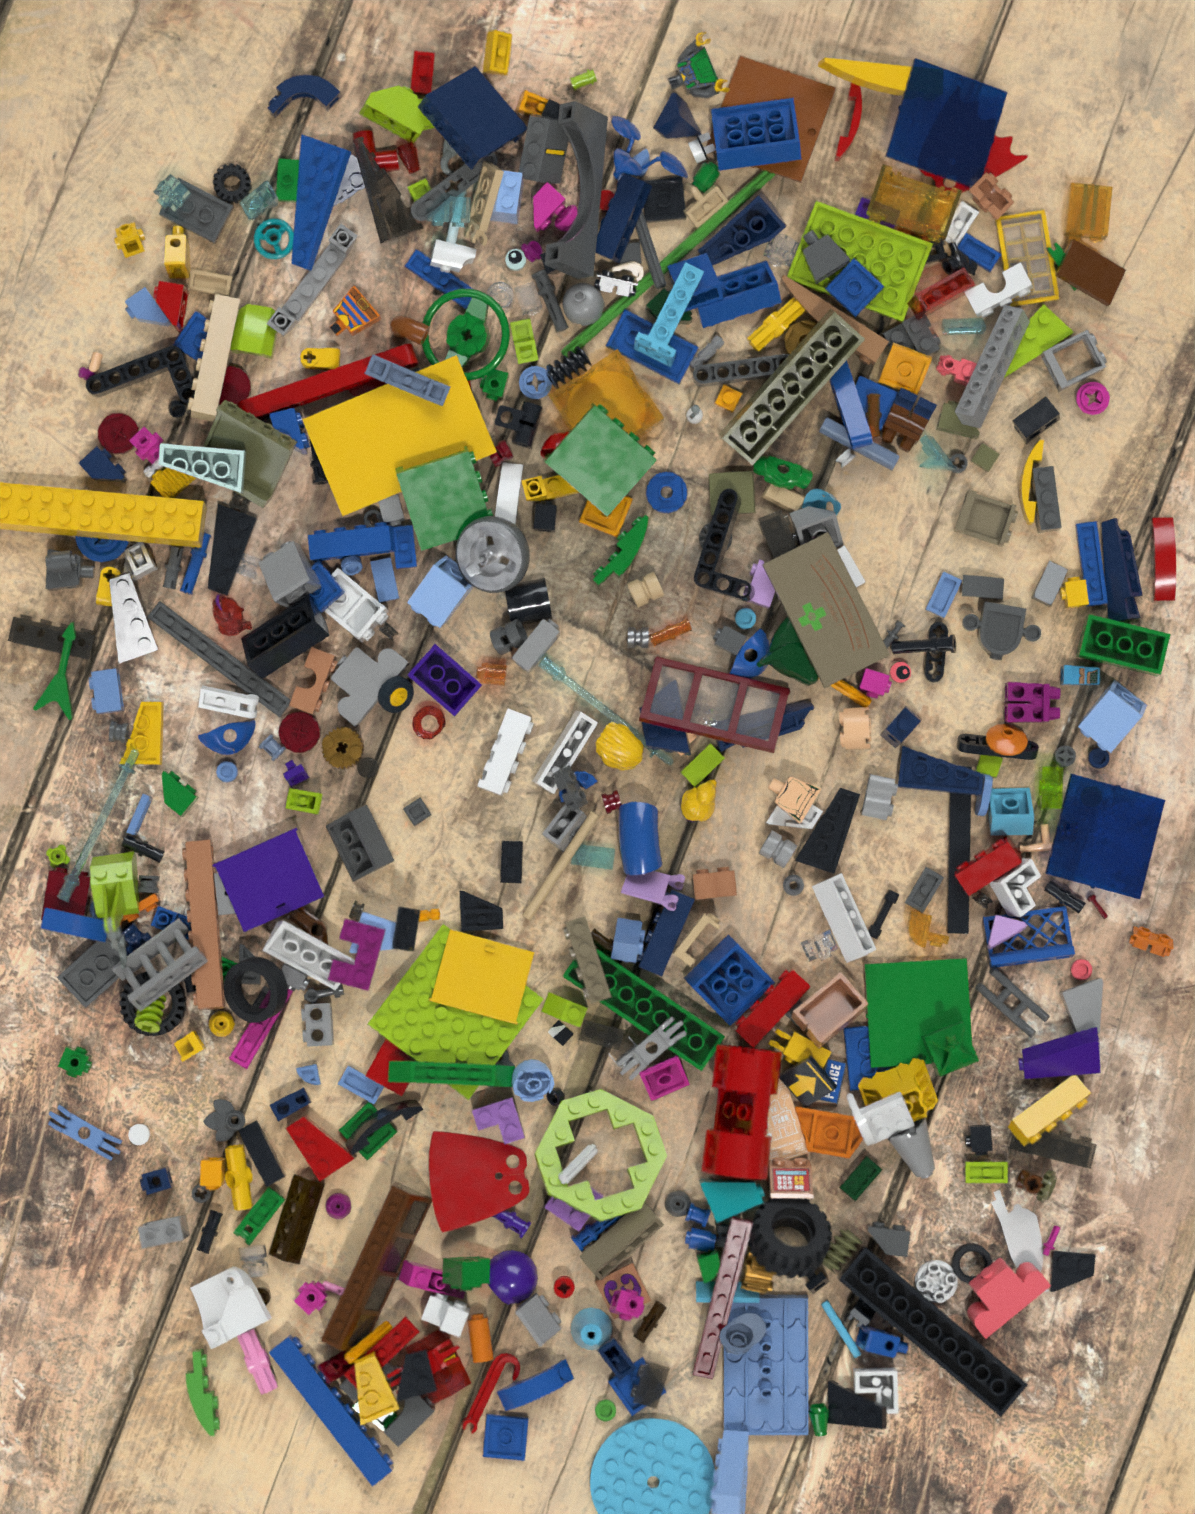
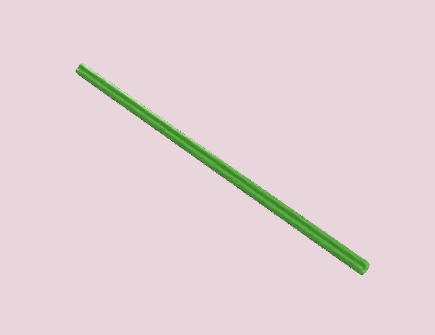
M764 170L761 171L733 196L729 202L660 262L663 275L668 272L667 266L678 263L776 174ZM650 271L638 282V286H633V288H636L635 296H621L602 313L600 319L590 324L561 350V354L568 358V351L575 353L574 348L576 346L584 347L654 284Z

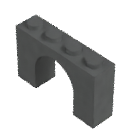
M389 1361L382 1367V1370L386 1376L400 1366H394ZM402 1372L394 1375L391 1378H387L386 1376L387 1381L393 1382L395 1379L401 1376ZM346 1378L339 1387L355 1401L358 1398L357 1389ZM428 1395L405 1399L403 1411L389 1424L384 1433L399 1447L435 1412V1402Z

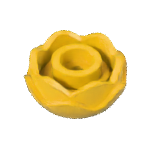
M217 1011L210 1017L208 1025L210 1031L215 1036L226 1037L233 1031L235 1021L229 1012Z

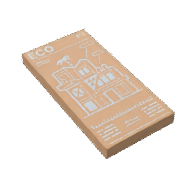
M779 1079L777 1095L770 1096L768 1127L766 1130V1135L772 1136L769 1160H773L776 1157L789 1160L809 1153L789 1089Z

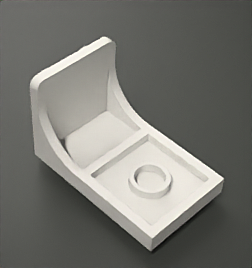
M337 568L332 576L344 589L345 593L331 604L325 612L359 641H369L375 634L374 628L378 624L382 625L388 619L387 613L389 610Z

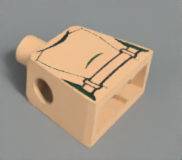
M790 776L785 784L773 778L768 789L778 794L774 803L799 824H801L821 791L819 787Z

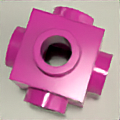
M143 427L129 441L137 448L135 453L143 461L147 459L153 464L159 459L160 443L164 440L156 432L151 434Z
M312 1280L310 1284L305 1282L297 1290L300 1294L294 1302L310 1315L315 1309L319 1311L327 1303L325 1300L328 1295L325 1292L327 1289L319 1281L315 1283ZM309 1294H313L315 1299H312Z
M631 1289L614 1291L609 1312L618 1314V1318L625 1321L639 1318L644 1311V1297L638 1296V1292Z

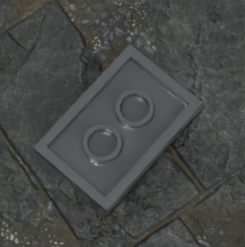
M178 178L159 215L215 244L234 206Z
M108 938L106 942L96 941L60 973L57 978L86 1008L119 978L111 969L120 961L119 953L116 948L112 949L111 941Z

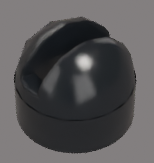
M172 400L168 405V410L172 417H182L186 412L185 405L181 400Z
M556 1087L550 1093L548 1091L546 1097L551 1105L556 1106L565 1099V1093L562 1092L561 1088Z

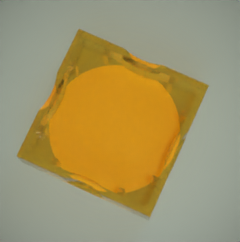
M618 349L594 364L583 375L570 380L548 395L550 402L570 431L592 407V403L596 406L599 404L604 406L609 411L607 415L612 420L616 417L625 425L622 429L628 434L632 431L639 438L664 422L663 415L648 393L641 388L634 372Z

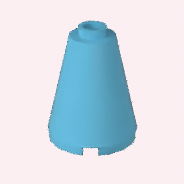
M590 1307L583 1309L572 1320L571 1335L575 1343L581 1348L596 1350L606 1344L611 1338L612 1322L608 1315L598 1308ZM593 1331L595 1334L590 1335L588 1332Z

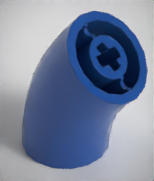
M629 802L621 805L618 815V830L624 873L628 875H641L659 869L663 862L659 844L658 809L654 805L644 802Z

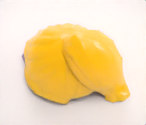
M715 779L708 780L697 788L686 790L683 794L681 811L688 821L702 822L712 816L715 810V788L717 784Z

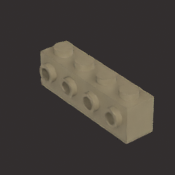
M586 916L566 922L563 932L566 940H571L573 946L569 948L573 960L577 959L579 967L575 969L579 980L583 979L586 986L582 988L585 1000L590 999L592 1004L610 998L611 994Z
M644 1202L640 1210L628 1213L620 1218L609 1231L604 1232L600 1236V1239L593 1245L588 1246L580 1257L592 1273L602 1280L657 1232L664 1223Z

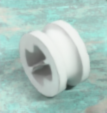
M850 448L835 460L841 463V468H844L856 457L855 454L850 453Z

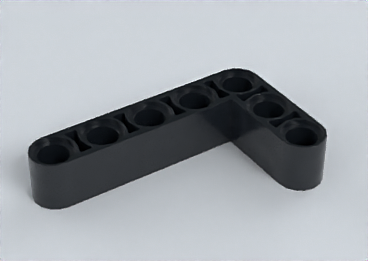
M169 346L91 376L86 381V389L92 396L102 397L169 371L179 398L185 405H188L189 400L184 399V393L192 390L193 377L180 348ZM172 352L179 353V358L176 361L169 360V355ZM155 359L159 360V366L156 369H151L150 362ZM134 367L140 368V373L137 376L130 375V371ZM180 371H185L187 374L186 378L181 381L177 380V374ZM116 374L120 375L121 379L119 383L112 384V376ZM95 382H101V388L98 391H92V385Z
M725 489L719 496L694 573V582L704 590L747 602L755 595L754 587L745 580L719 573L741 505L740 495L733 489ZM729 495L735 496L732 504H726V498ZM722 515H728L729 517L725 524H720L719 522ZM721 534L722 541L719 544H714L713 538ZM715 554V562L707 564L708 556ZM704 574H708L709 581L706 584H701V577ZM724 580H728V588L725 590H721L720 583ZM748 586V593L745 596H740L739 591L741 587Z

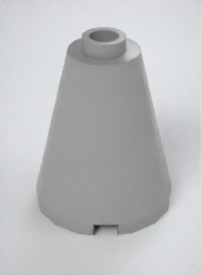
M920 1119L914 1122V1127L893 1135L888 1140L914 1175L925 1179L933 1174L935 1165L927 1122L925 1119Z

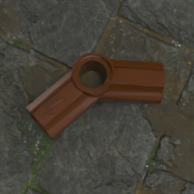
M303 906L289 914L287 918L303 931L329 945L328 927L324 921L319 920ZM319 924L322 926V935H315L313 933V925Z

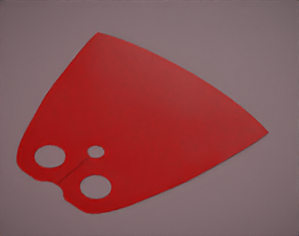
M433 1131L429 1151V1179L433 1208L441 1232L451 1231L485 1220L523 1201L528 1196L530 1190L529 1181L524 1176V1170L527 1167L526 1154L515 1146L484 1137ZM510 1155H515L519 1158L520 1163L516 1168H510L506 1164V1160ZM498 1172L502 1174L500 1180L495 1178V1174ZM511 1182H520L522 1190L519 1194H512L509 1191V1184Z

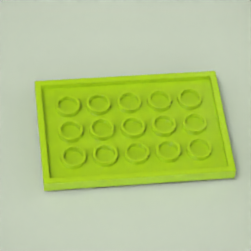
M816 201L803 236L814 230L819 239L828 235L849 257L850 262L855 258L884 285L881 292L865 309L903 322L933 243ZM802 236L787 277L802 286L832 296L825 288L846 266L816 285L803 256V250L808 247V244Z

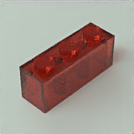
M962 268L916 293L907 304L919 321L966 295L965 292L972 289L975 283L966 269Z

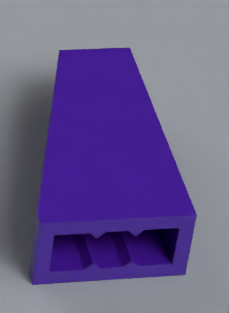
M1097 1027L1022 1049V1058H1018L1019 1071L1024 1070L1025 1079L1101 1073Z

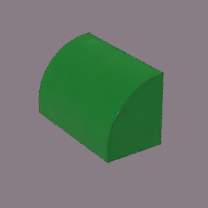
M716 1249L696 1255L704 1284L711 1281L718 1273L720 1261Z

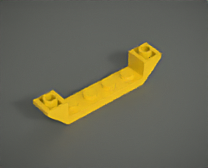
M541 475L521 480L526 501H549L580 493L560 475L542 479Z

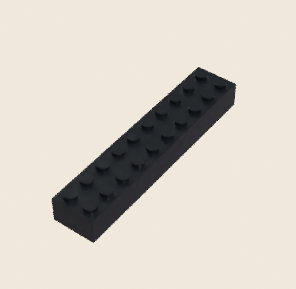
M863 1245L837 1276L841 1283L1000 1417L1004 1415L1028 1386L1020 1376L866 1246Z

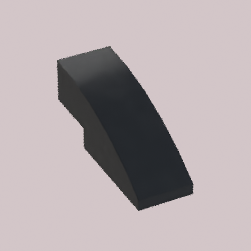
M257 1120L238 1130L266 1187L287 1176Z

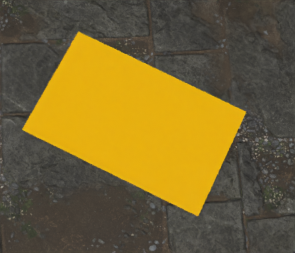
M457 355L416 372L450 386L443 407L386 384L302 419L342 516L402 492L395 468L403 466L404 469L420 465L464 451L465 446H467L469 452L473 451L476 461L497 452Z

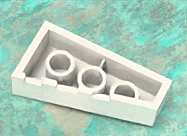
M507 709L497 735L498 738L492 747L490 759H488L484 767L482 780L480 779L477 786L500 796L504 792L508 793L512 783L508 781L510 774H515L519 764L516 761L518 753L523 754L526 742H523L526 734L530 735L534 725L531 722V717Z

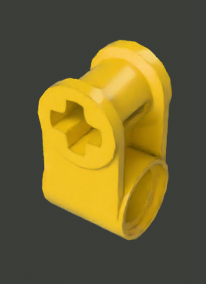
M306 348L301 352V363L306 369L328 371L340 367V349ZM308 354H312L313 358H315L311 363L304 359L308 358Z
M105 567L101 571L96 594V605L112 607L110 583L106 575L110 574L111 570L115 576L120 575L121 572L117 568Z

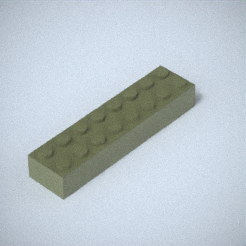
M830 309L720 432L721 438L749 463L754 465L865 339L835 311Z

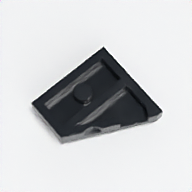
M460 891L461 931L504 929L503 908L465 891Z
M1053 1250L1051 1286L1049 1291L1055 1292L1094 1276L1096 1255Z

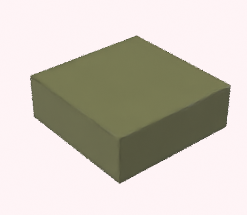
M982 443L971 459V462L989 472L1000 454Z

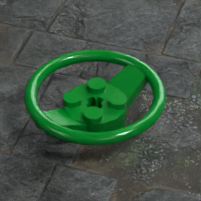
M466 288L453 290L439 297L427 310L422 323L430 326L435 313L446 302L459 297H472L464 315H458L452 320L446 334V342L450 348L445 360L457 355L463 368L471 356L484 352L488 347L491 335L486 321L489 306L493 309L501 325V344L496 356L489 364L477 371L464 373L467 381H471L488 375L501 363L509 346L510 328L505 312L492 297L479 290ZM471 330L472 339L466 340L465 333ZM428 333L422 348L429 363L434 365L439 363V361L432 352Z

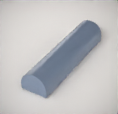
M827 417L819 432L852 449L845 427ZM875 442L872 445L854 449L855 452L891 471L899 459V455Z

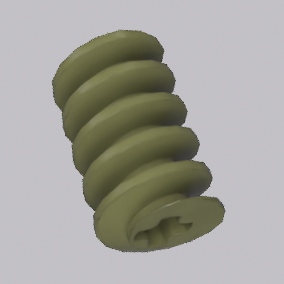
M839 1229L841 1237L833 1236L836 1243L830 1242L831 1249L828 1250L824 1258L823 1264L834 1274L833 1269L841 1270L839 1262L847 1263L844 1256L852 1257L850 1249L858 1250L855 1243L863 1244L849 1229L846 1231Z

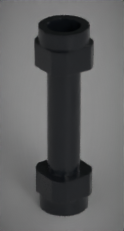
M888 889L884 897L885 902L874 924L870 925L868 929L871 937L878 940L882 932L881 927L892 905L896 904L898 900V893Z

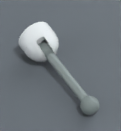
M693 405L688 409L686 418L691 424H698L703 418V412L698 405Z

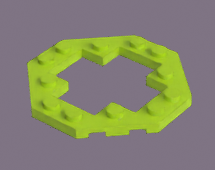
M599 1089L561 1101L534 1156L547 1195L557 1198L574 1209L602 1222L642 1208L667 1157V1153L653 1115ZM607 1110L613 1130L633 1124L646 1162L627 1169L633 1189L595 1200L589 1181L569 1187L567 1183H561L559 1174L563 1169L556 1148L575 1141L569 1125L570 1121Z

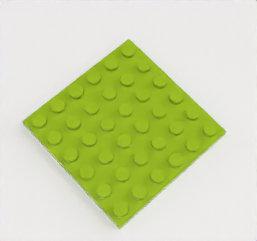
M443 924L367 1025L417 1062L495 1065L538 1008L543 998L525 986L516 1020L518 1022L517 1025L428 1001L433 994L450 928ZM447 1084L467 1100L470 1099L479 1087L476 1085Z

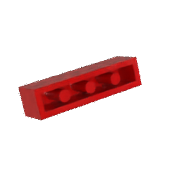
M786 969L778 977L780 982L775 987L771 985L763 993L766 997L761 1002L757 1000L749 1008L752 1012L747 1017L741 1016L735 1023L737 1026L735 1031L753 1048L811 987L793 969L790 971Z

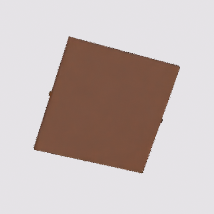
M740 56L728 86L729 91L725 94L721 108L793 98L802 160L751 166V168H758L801 183L836 87L791 73L789 70L785 71ZM712 129L711 139L708 140L706 146L714 144L716 149L714 130Z

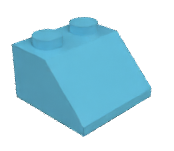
M997 788L991 790L988 807L991 836L1033 835L1034 811L1030 788Z

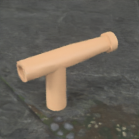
M1049 824L1040 825L1042 843L1025 846L1019 845V851L1021 854L1024 852L1062 849L1061 841L1050 842Z

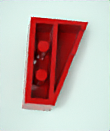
M1006 835L994 842L988 849L978 852L971 861H965L958 865L955 876L968 896L1022 863V856L1010 837Z
M306 1115L286 1128L319 1181L357 1157L352 1155L341 1143L332 1138Z

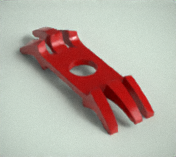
M447 1340L428 1351L433 1373L460 1360L459 1356L448 1359L445 1362L443 1360L460 1349L458 1345L439 1353V1350L451 1343L450 1340ZM403 1366L387 1374V1378L402 1372ZM401 1376L389 1384L390 1387L399 1384Z

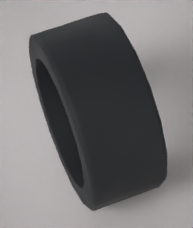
M967 1243L960 1246L952 1257L954 1274L967 1284L976 1276H968L961 1271L960 1260L965 1253L970 1251L979 1253L984 1259V1268L992 1264L990 1253L984 1247L975 1243Z

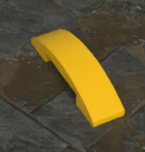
M1039 440L1033 447L1021 473L1019 498L1027 525L1034 523L1036 502L1028 501L1033 463H1040L1042 461L1044 440Z

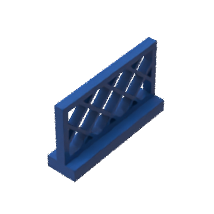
M1066 906L1028 911L1021 917L1008 916L1007 914L998 915L1010 919L1018 918L1036 931L1030 941L1021 934H1016L1009 944L1006 941L1003 942L1007 947L1001 953L993 954V949H988L990 969L993 967L998 968L1072 958L1075 955V951L1072 945ZM1062 912L1063 922L1060 926L1049 919L1053 913ZM1038 915L1045 920L1039 929L1028 922L1032 916ZM995 916L983 917L987 945L991 933L988 922L993 921ZM1046 922L1057 929L1051 938L1040 931ZM1060 931L1066 936L1067 944L1059 945L1052 939ZM1037 934L1048 940L1044 947L1038 948L1032 943ZM1017 936L1027 943L1023 950H1017L1011 946Z

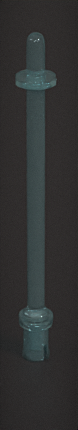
M547 656L544 657L538 666L551 675L554 681H562L612 722L627 726L636 738L642 742L644 747L648 749L645 737L567 676L563 666L559 667ZM648 749L651 752L650 758L656 755L667 765L673 764L674 760L663 750Z
M133 749L130 752L124 765L119 764L118 767L122 771L72 872L67 876L65 875V881L56 896L57 898L69 903L76 886H79V875L129 773L135 774L136 772L132 767L139 755L137 749Z

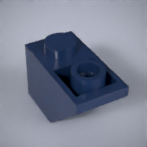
M96 446L79 462V465L95 481L125 482L128 480L124 476L126 471L119 463L114 465L110 461L112 456L105 448L100 450Z

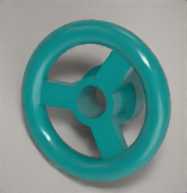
M268 219L262 222L254 233L255 248L265 258L272 260L281 259L287 256L293 249L294 231L287 222L281 219ZM267 226H281L279 229H268L265 234L261 233ZM287 231L289 242L282 251L279 243L282 240V235ZM273 235L278 237L276 241H271L270 238ZM260 240H264L273 246L276 253H269L264 250Z

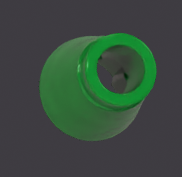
M824 1403L810 1405L808 1413L815 1436L827 1435L829 1417L827 1405Z

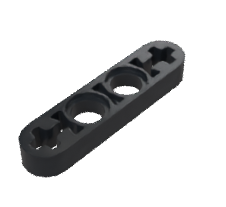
M960 734L956 745L957 749L963 753L1024 760L1036 759L1039 749L1037 743L1028 741L1027 747L1022 753L1014 756H1005L994 752L989 746H985L987 745L986 736L975 734Z

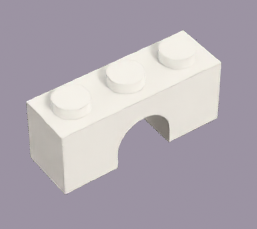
M1021 262L1002 272L1006 285L1001 292H989L984 283L965 292L977 317H986L994 312V308L998 306L1002 308L1004 305H1009L1012 303L1011 299L1017 296L1020 298L1031 292L1030 289L1034 287Z

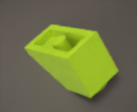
M549 992L541 1012L580 1028L588 1007Z

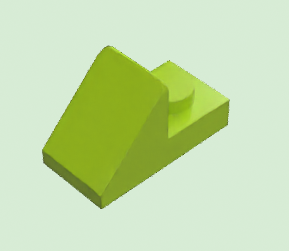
M289 788L285 808L319 815L323 794Z

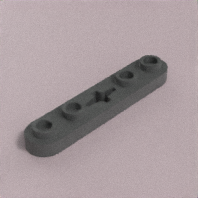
M492 153L479 161L473 170L466 163L417 199L410 207L411 216L418 221H425L478 181L483 161L491 162L496 166V154ZM462 178V181L457 185V191L451 189L445 193V190L451 185L450 180L456 182Z

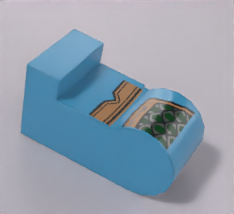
M1063 665L1061 666L1060 685H1100V668Z

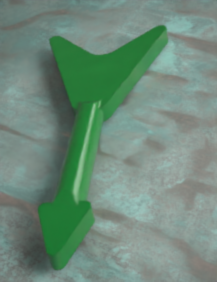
M74 622L69 624L62 635L65 639L58 672L33 707V710L36 711L48 703L56 701L68 720H72L73 712L66 670L72 642L76 639Z

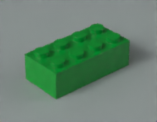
M1088 614L1085 616L1076 657L1159 676L1162 673L1171 634Z

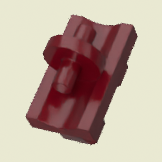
M342 1351L317 1366L324 1374L328 1384L344 1376L343 1374L355 1364V1362L349 1364L344 1358L348 1351Z

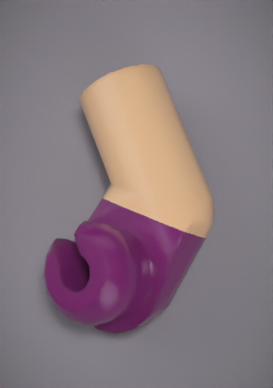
M93 352L89 367H81L78 371V377L88 380V378L94 376L99 371L103 355Z

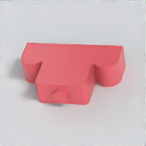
M998 1258L969 1282L970 1287L981 1299V1302L971 1304L967 1310V1316L984 1338L987 1339L1051 1285L1032 1263L1024 1262L1020 1264L1016 1273H1014L1002 1258Z

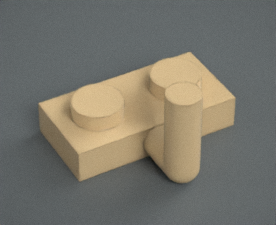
M690 183L684 184V190L691 193L696 200L683 212L696 228H699L729 202L715 184L704 194H701L698 188Z

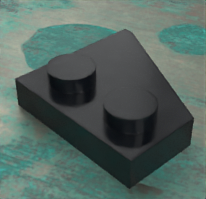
M427 1349L405 1355L397 1402L437 1391Z

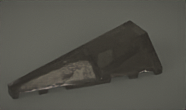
M363 137L354 139L353 145L380 244L394 241L423 229V225L417 223L411 216L410 207H406L400 196L402 194L384 168L380 169L374 160L375 154L369 152L363 141L365 139Z

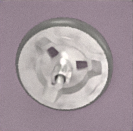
M498 516L478 518L463 529L457 540L455 555L458 568L465 580L478 590L487 593L508 591L520 583L528 570L530 562L528 542L522 531L507 519ZM488 536H492L494 545H488ZM504 557L509 559L508 565L501 563V559Z

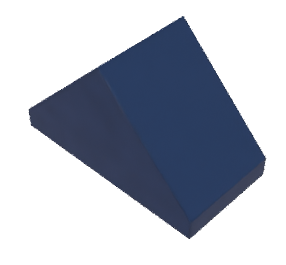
M615 1338L597 1349L600 1356L619 1380L637 1369L621 1343Z

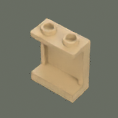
M711 913L708 915L703 914L673 954L688 966H691L695 959L686 953L687 949L708 923L719 930L721 927L718 924L720 920Z

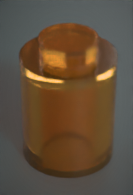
M482 663L481 667L477 666L476 679H480L481 684L505 686L507 665Z

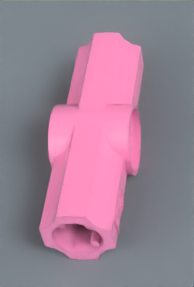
M250 1329L238 1335V1341L245 1354L246 1366L250 1374H253L260 1393H268L278 1388L275 1376L270 1368V1359L266 1350L262 1348L255 1329Z

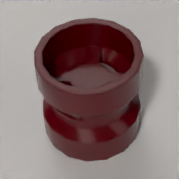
M504 439L495 446V449L498 450L502 458L500 459L497 452L489 455L495 467L500 466L504 460L509 461L514 458Z

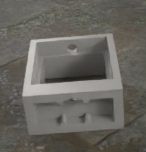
M1088 330L1042 352L1040 355L1059 392L1106 368L1105 363H1107L1104 354L1098 351L1096 347L1097 340L1093 333L1090 334ZM1083 340L1096 367L1067 381L1054 354Z
M542 619L512 657L513 662L529 674L560 636L559 626L551 619L548 621Z
M186 1214L146 1222L138 1227L142 1248L181 1241L190 1235Z

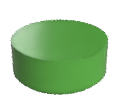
M608 1399L599 1401L595 1407L596 1416L601 1421L612 1420L616 1415L615 1404Z

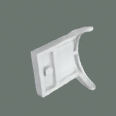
M900 1092L861 1109L858 1108L851 1093L847 1094L851 1112L867 1146L915 1126Z

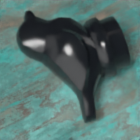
M955 242L950 243L951 256H947L942 261L945 273L948 275L969 273L975 276L978 268L977 263L970 260L966 254L960 251Z

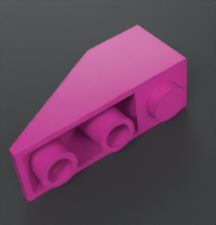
M404 1260L399 1281L411 1287L461 1299L464 1298L466 1291L450 1288L449 1284L442 1283L443 1270Z

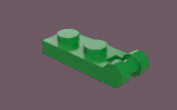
M269 1186L233 1234L237 1237L241 1236L246 1240L245 1243L250 1246L286 1199ZM247 1225L254 1229L252 1233L245 1230Z

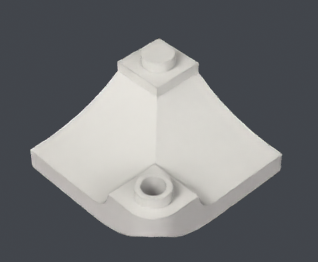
M231 1267L190 1288L201 1314L202 1332L211 1349L272 1318L255 1284L248 1274L238 1267Z

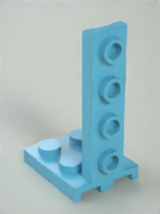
M685 262L650 334L638 332L634 342V350L671 368L675 361L676 350L668 344L704 271Z

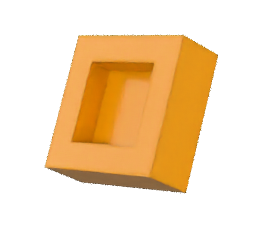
M723 385L715 405L734 413L743 393Z

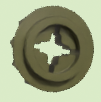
M1048 1170L1043 1176L1042 1188L1040 1192H1037V1200L1042 1203L1048 1200L1053 1193L1057 1181L1055 1171Z

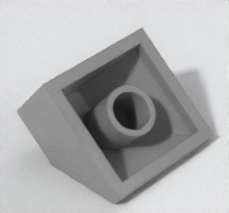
M808 506L789 513L800 546L827 532L835 547L844 545L835 511Z

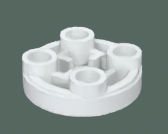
M931 1260L924 1263L918 1269L915 1276L916 1289L932 1303H943L953 1296L957 1288L958 1278L954 1274L953 1268L941 1260Z

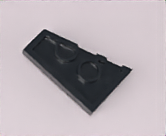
M833 1380L828 1381L829 1424L887 1429L886 1406L868 1397H862L854 1393V1390L844 1388Z

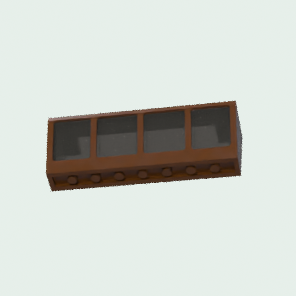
M396 1181L394 1182L320 1340L321 1342L338 1350L350 1351L373 1331L404 1260L429 1210L432 1198Z

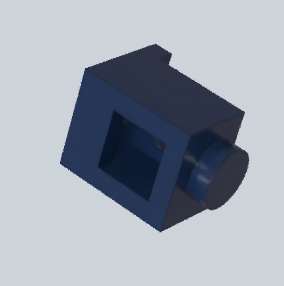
M168 1166L142 1174L140 1185L147 1195L174 1187ZM154 1177H158L160 1179L159 1184H154Z

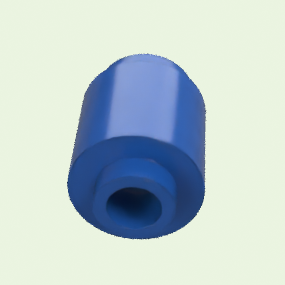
M691 1228V1232H686L685 1244H688V1249L708 1252V1250L714 1251L716 1234H712V1231Z

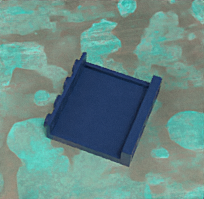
M476 66L425 95L418 106L423 115L427 117L471 170L475 168L479 161L512 141L516 143L521 140L527 132V126Z

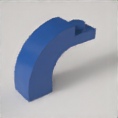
M565 1359L536 1375L509 1384L497 1391V1394L505 1411H508L560 1389L564 1384L573 1380L574 1377Z

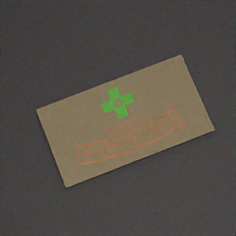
M828 532L762 565L824 688H828L830 685L890 655Z

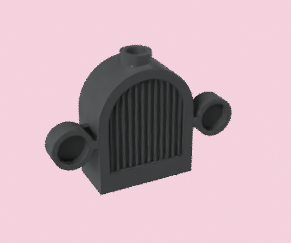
M985 601L982 606L980 620L974 614H968L962 620V626L965 630L974 631L978 629L980 646L985 652L990 654V659L1002 660L1004 655L1014 651L1020 644L1022 637H1025L1029 642H1035L1041 637V629L1037 625H1029L1023 628L1026 608Z

